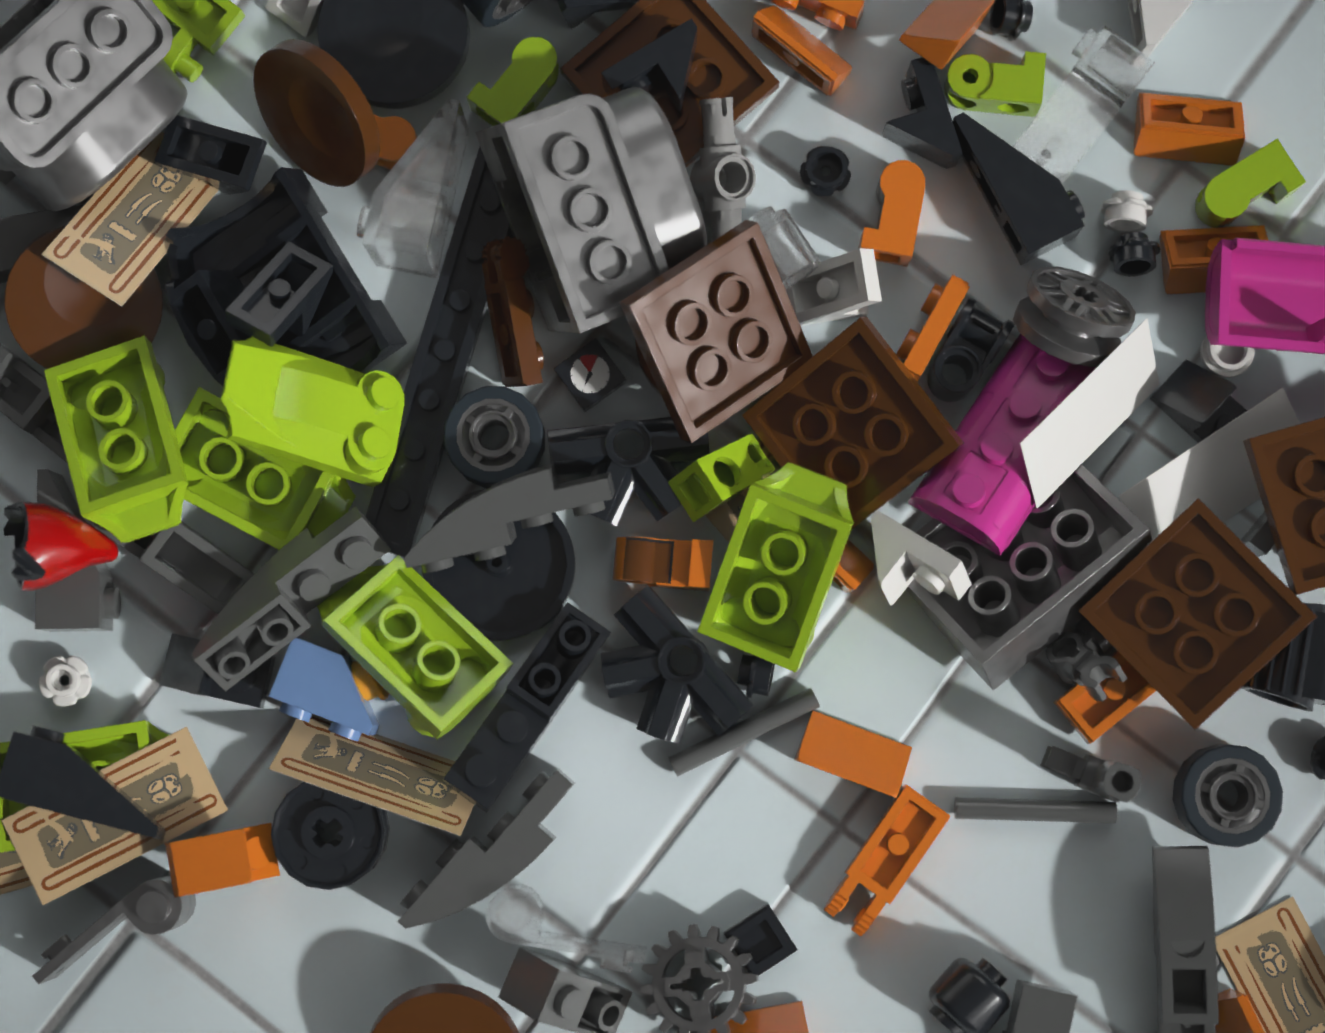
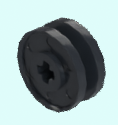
M303 782L287 793L274 814L271 838L275 856L288 875L307 887L332 890L352 885L376 867L386 851L390 825L387 811ZM336 819L343 827L337 832L343 839L341 842L334 839L326 843L320 836L325 830L320 826L321 821L329 823Z

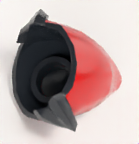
M17 502L4 509V515L8 518L3 529L4 536H14L15 549L12 550V558L15 560V568L12 570V576L17 579L20 590L34 591L46 588L62 581L79 570L117 559V544L111 538L64 510L47 504Z

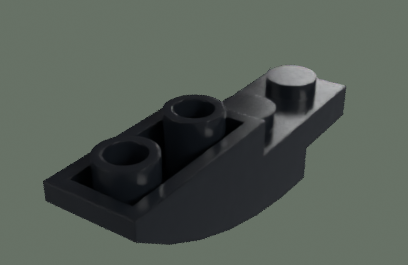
M567 602L508 684L503 696L445 775L443 783L487 813L574 690L611 634V631Z

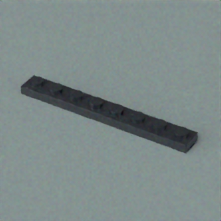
M480 146L404 389V409L396 453L382 483L374 487L365 516L389 545L391 550L387 553L405 557L415 546L445 448L444 424L451 408L460 399L487 311V295L482 268L484 260L481 259V251H483V246H486L487 242L495 239H505V237H509L511 232L509 222Z

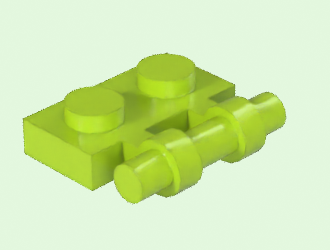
M152 0L166 17L167 21L179 29L173 37L171 49L163 60L175 74L179 73L191 83L196 81L203 71V66L190 57V53L195 46L199 44L214 56L245 18L242 9L230 0Z

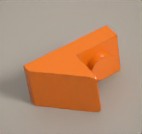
M271 823L165 843L174 898L280 876L278 860L275 856L271 838Z

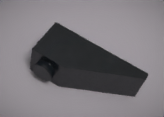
M964 112L953 118L954 128L963 152L961 157L1020 265L1066 243L1078 235L1085 226L1082 221L1085 213L1079 198L1072 190L1066 192L1057 177Z
M38 726L32 727L30 735L13 732L0 772V798L155 839H164L166 829L77 749L64 745L65 734Z

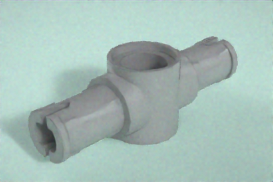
M733 97L699 100L704 148H699L700 159L691 170L690 181L696 196L704 201L705 212L710 211L712 242L742 223L741 209L746 208L745 198L752 192L756 180L754 166L748 158L742 155L741 145H736ZM721 168L724 169L727 177L724 189L719 181Z

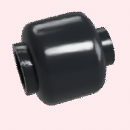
M957 958L930 988L929 998L934 1005L929 1012L952 1033H988L1010 1006L1009 997L1001 988L1007 981V978L984 958L976 965L968 959Z

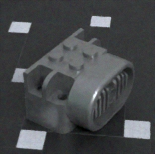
M29 0L0 26V170L13 171L45 208L52 211L63 210L92 195L117 175L166 128L184 106L187 99V89L163 60L171 49L173 40L172 28L166 17L152 0Z
M631 87L604 98L592 94L579 95L475 132L513 236L517 240L521 239V243L525 244L524 247L527 249L525 254L529 257L530 263L527 274L548 331L582 333L625 316L620 306V301L707 245L703 216L672 128L655 99L641 88Z

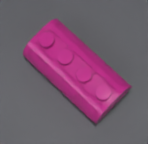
M1246 238L1220 240L1211 255L1206 279L1205 330L1211 345L1325 354V246Z
M1020 333L955 430L964 444L927 472L910 497L908 504L1000 556L1003 551H1006L1035 506L1020 443L1097 367L1073 364L1054 357L1030 343Z

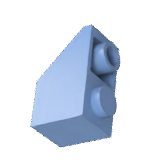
M297 637L290 642L268 696L282 702L279 709L280 712L306 722L310 721L312 714L332 721L329 731L354 741H359L362 733L376 735L380 726L370 702L363 698L352 675V660L350 657Z

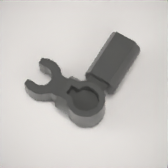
M1084 617L1076 625V633H1064L1047 647L1046 657L1063 682L1084 686L1091 698L1103 702L1107 696L1100 683L1110 677L1116 678L1123 683L1127 677L1116 659L1111 656L1100 657L1098 652L1104 655L1112 645Z
M1047 746L1040 764L1042 767L1075 779L1074 786L1116 803H1120V801L1129 802L1137 795L1141 788L1142 778L1140 770L1119 761H1105L1087 754L1084 758H1081L1058 747Z

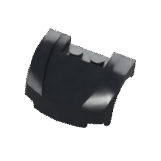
M281 167L273 174L266 186L244 205L208 223L192 227L171 228L166 234L165 240L170 243L167 255L171 281L165 283L168 302L188 346L221 386H224L233 340L242 341L251 338L226 323L225 310L288 241L333 265V273L306 333L300 337L287 330L275 344L362 373L370 370L407 344L381 300H371L326 226L322 217L328 211L302 169Z

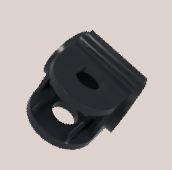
M1304 603L1317 617L1247 681L1241 689L1284 706L1312 712L1314 704L1325 705V604Z

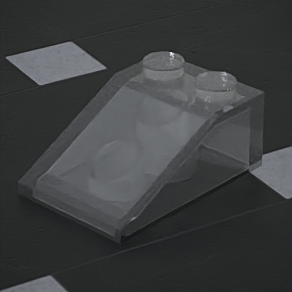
M447 100L373 191L370 207L363 206L361 208L357 224V237L363 238V246L378 267L437 278L469 135V127L459 100Z

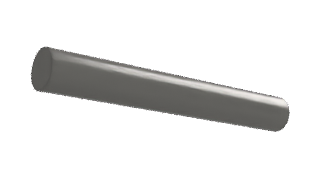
M809 688L729 727L720 736L715 734L668 757L678 777L819 708V702L813 690Z
M955 797L954 817L955 819L1116 823L1117 804L1116 802Z

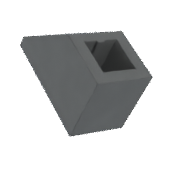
M519 947L498 998L540 1023L576 1033H616L633 992L560 959Z

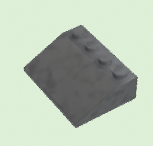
M1081 464L1038 509H1036V505L1034 506L1006 551H1003L1000 556L933 518L916 533L962 560L972 585L959 601L944 591H941L939 595L929 592L915 578L906 590L960 656L994 691L1080 621L1084 616L1079 610L1153 540L1150 529Z

